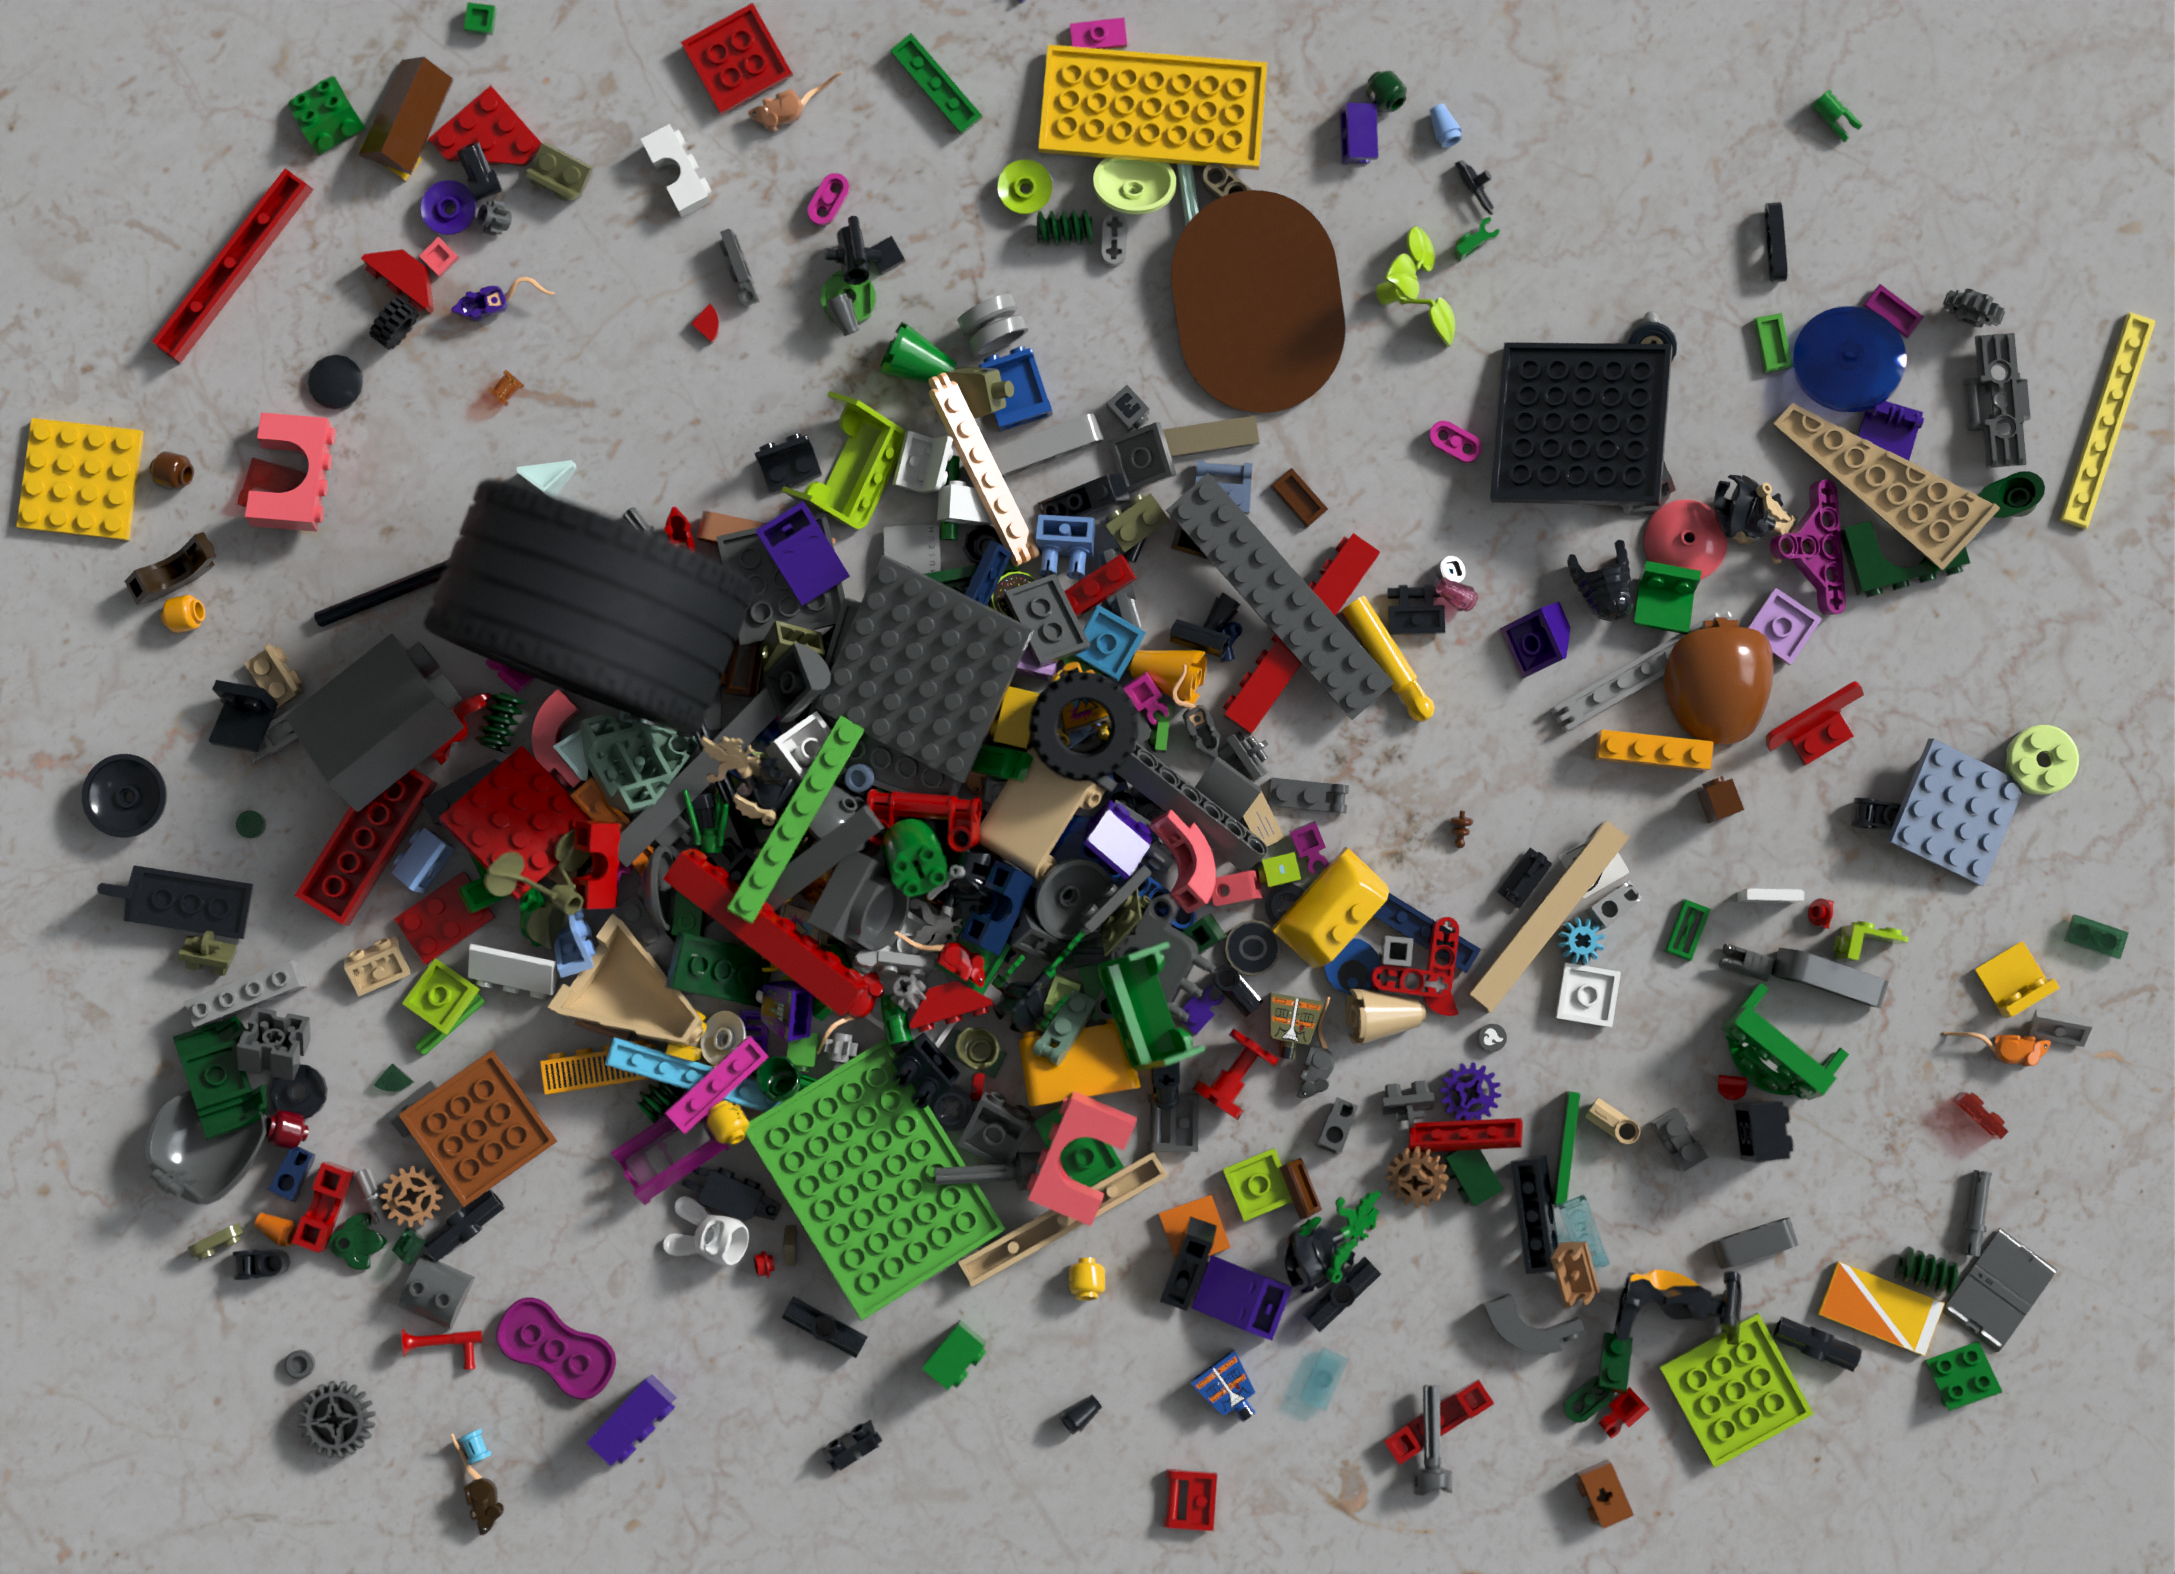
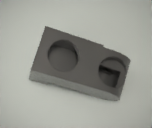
M1336 1097L1315 1146L1340 1155L1347 1140L1358 1105Z

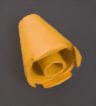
M1137 650L1127 666V671H1130V675L1134 679L1147 671L1159 690L1172 697L1173 687L1183 673V664H1186V675L1177 690V697L1181 701L1195 705L1200 696L1195 691L1199 685L1203 686L1207 657L1204 656L1205 652L1200 650Z

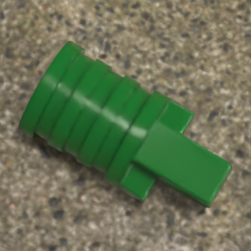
M894 994L880 997L882 1022L884 1023L888 1046L913 1040L910 1034L907 1013L891 1000V996Z

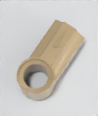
M1599 1097L1584 1117L1622 1144H1632L1640 1136V1128L1635 1121L1629 1119ZM1625 1123L1630 1124L1634 1129L1633 1136L1628 1140L1622 1139L1619 1134L1620 1126Z

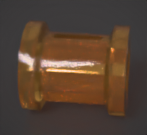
M505 370L503 372L504 376L493 388L490 387L488 391L507 406L511 396L519 388L522 389L524 385L510 372Z

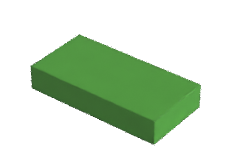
M1782 313L1754 318L1753 322L1764 374L1791 369L1793 364Z

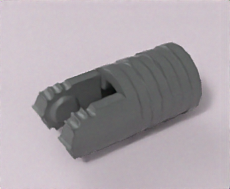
M1731 944L1723 945L1722 950L1725 955L1740 959L1741 962L1723 958L1719 961L1718 966L1720 968L1767 982L1774 958Z

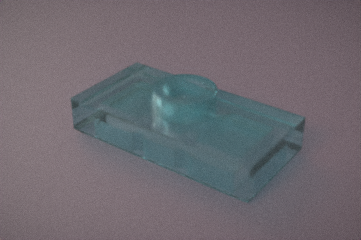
M1322 1347L1299 1399L1326 1411L1348 1362V1358Z

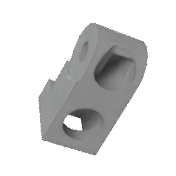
M1628 880L1590 906L1585 912L1595 925H1600L1599 930L1601 931L1636 905L1643 897L1632 882Z

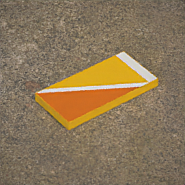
M1837 1261L1817 1314L1926 1356L1945 1303Z

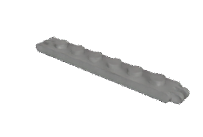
M1729 611L1720 616L1716 612L1690 627L1689 633L1703 629V621L1713 620L1716 617H1726L1728 619L1733 614ZM1687 634L1676 635L1551 708L1550 710L1553 714L1559 712L1562 708L1565 714L1556 718L1558 723L1569 718L1571 723L1562 727L1563 732L1566 733L1664 676L1666 664L1674 645Z

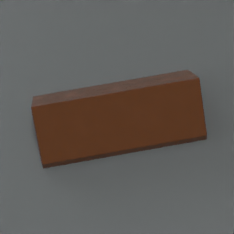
M425 57L401 60L359 152V156L411 175L450 90L453 78Z

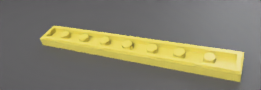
M2131 312L2126 315L2059 518L2061 522L2084 530L2089 526L2156 322L2155 320Z

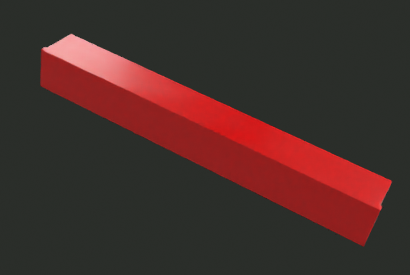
M284 168L152 342L158 346L157 348L179 364L182 363L314 190L312 187Z

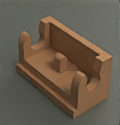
M1560 1242L1551 1257V1262L1563 1306L1572 1307L1575 1301L1582 1298L1583 1305L1585 1306L1591 1302L1595 1293L1600 1291L1587 1242Z

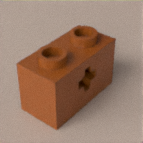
M1608 1459L1577 1472L1579 1480L1575 1483L1581 1497L1587 1496L1590 1503L1587 1512L1593 1524L1598 1523L1604 1529L1634 1516L1615 1469ZM1600 1489L1609 1492L1605 1495L1606 1501L1604 1502L1596 1498L1600 1495Z

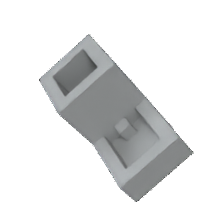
M1384 936L1380 954V965L1411 967L1414 939ZM1383 969L1382 974H1379L1381 985L1384 986L1385 981L1396 982L1394 988H1398L1397 978L1400 971H1396L1397 976H1388L1385 973L1386 970ZM1408 974L1404 977V985L1406 988L1408 984ZM1378 989V992L1405 996L1407 995L1404 993L1383 991Z

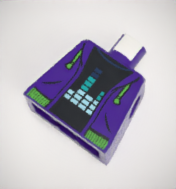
M791 980L769 982L757 991L756 1000L762 1004L761 1021L787 1042L810 1037L813 994L797 982Z

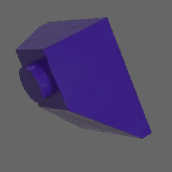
M1560 602L1541 607L1500 628L1522 679L1567 658L1571 627Z

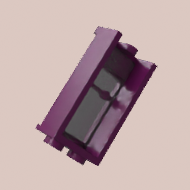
M709 1112L685 1134L666 1115L610 1152L613 1158L623 1167L624 1172L622 1173L626 1180L635 1188L632 1192L644 1205L651 1202L650 1199L723 1150L727 1151L730 1149L727 1143L718 1142L707 1125Z

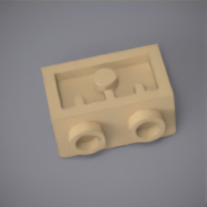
M268 643L264 646L265 650L244 664L258 686L264 688L278 703L277 711L304 693L300 686L303 684V680L295 669L290 671L285 662L288 658L279 646L275 648V646Z
M396 936L390 939L388 937L381 938L373 946L364 950L362 948L355 949L344 960V969L358 996L411 975V970L399 948V941Z

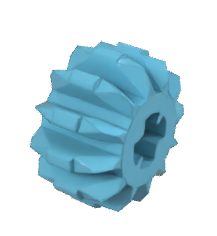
M1579 917L1574 918V927L1569 922H1565L1564 927L1568 933L1559 931L1557 934L1559 937L1565 938V942L1557 943V947H1567V950L1562 953V957L1566 958L1572 953L1571 963L1576 964L1580 956L1583 965L1588 964V955L1593 960H1597L1599 957L1594 949L1603 951L1605 948L1603 945L1597 944V940L1605 939L1604 934L1597 936L1595 934L1600 929V925L1596 924L1590 929L1591 919L1586 918L1582 926ZM1576 935L1579 937L1586 936L1587 941H1584V943H1587L1586 947L1576 946L1575 941H1578V939H1575Z

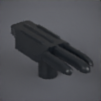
M1464 160L1456 162L1455 165L1468 189L1471 190L1473 195L1475 194L1486 212L1492 215L1494 207L1484 191V184L1492 179L1490 173L1485 170L1477 175L1475 170L1466 164Z

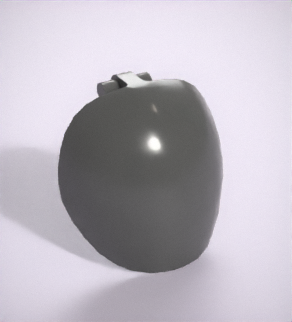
M188 1090L166 1102L157 1113L146 1137L145 1157L148 1166L153 1172L151 1179L157 1182V1187L165 1193H171L176 1198L180 1196L192 1203L211 1204L220 1200L239 1184L253 1165L266 1135L268 1125L266 1115L243 1129L207 1141L191 1091Z

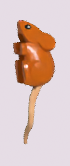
M1943 1032V1035L1978 1038L1994 1052L1999 1061L2012 1065L2021 1063L2023 1066H2035L2051 1044L2049 1040L2035 1041V1037L2025 1036L2020 1038L2018 1035H1996L1993 1044L1984 1035L1978 1033Z

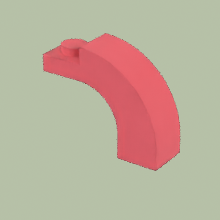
M557 689L543 703L535 717L532 727V747L536 760L551 776L558 771L559 774L556 776L567 789L572 786L577 790L585 782L577 776L553 746L560 742L562 731L566 725L581 711L563 691Z
M1171 809L1153 819L1149 827L1165 843L1175 857L1178 867V878L1170 895L1189 914L1208 903L1216 882L1215 862L1210 846L1195 823L1186 826Z

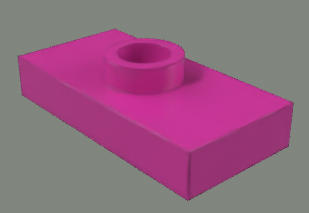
M1124 17L1070 23L1072 47L1096 49L1127 47Z

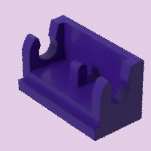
M1346 103L1340 109L1342 164L1370 163V160H1377L1379 158L1376 103Z

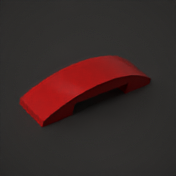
M1479 1379L1440 1401V1437L1467 1419H1472L1495 1404ZM1423 1413L1384 1440L1399 1465L1421 1452L1424 1448Z

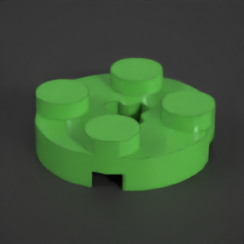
M842 270L835 272L824 283L820 293L821 304L828 318L834 322L826 310L828 309L826 301L844 294L846 291H851V294L856 296V300L852 302L857 323L860 324L868 320L876 305V292L871 281L868 279L860 285H850L844 281Z

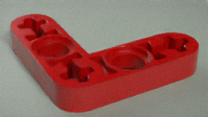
M1441 917L1433 923L1426 970L1378 965L1370 973L1372 986L1383 991L1432 998L1447 996L1451 992L1459 939V925L1457 921L1451 917ZM1445 921L1448 922V927L1452 928V933H1448L1445 942H1451V947L1436 945L1437 940L1443 941L1444 933L1439 931V927L1444 926ZM1440 949L1447 951L1449 954V961L1444 966L1437 964L1435 961V954ZM1384 969L1386 970V975L1397 976L1396 971H1400L1397 978L1398 988H1394L1396 982L1385 981L1384 986L1381 985V980L1377 979V974H1382ZM1409 973L1415 974L1418 978V985L1412 990L1407 989L1404 985V977ZM1439 977L1440 982L1445 984V988L1440 989L1439 993H1436V988L1425 986V992H1422L1425 981L1436 982Z

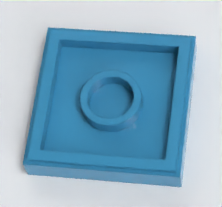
M1097 605L1083 629L1091 646L1089 650L1074 656L1119 681L1147 632Z

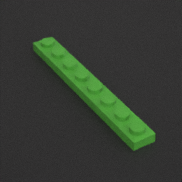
M839 716L726 909L727 911L750 924L753 923L865 729L852 723L845 717Z

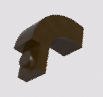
M198 533L173 555L152 565L134 570L124 582L138 606L170 594L193 582L215 565L213 560L217 556L212 543L208 541L205 533Z

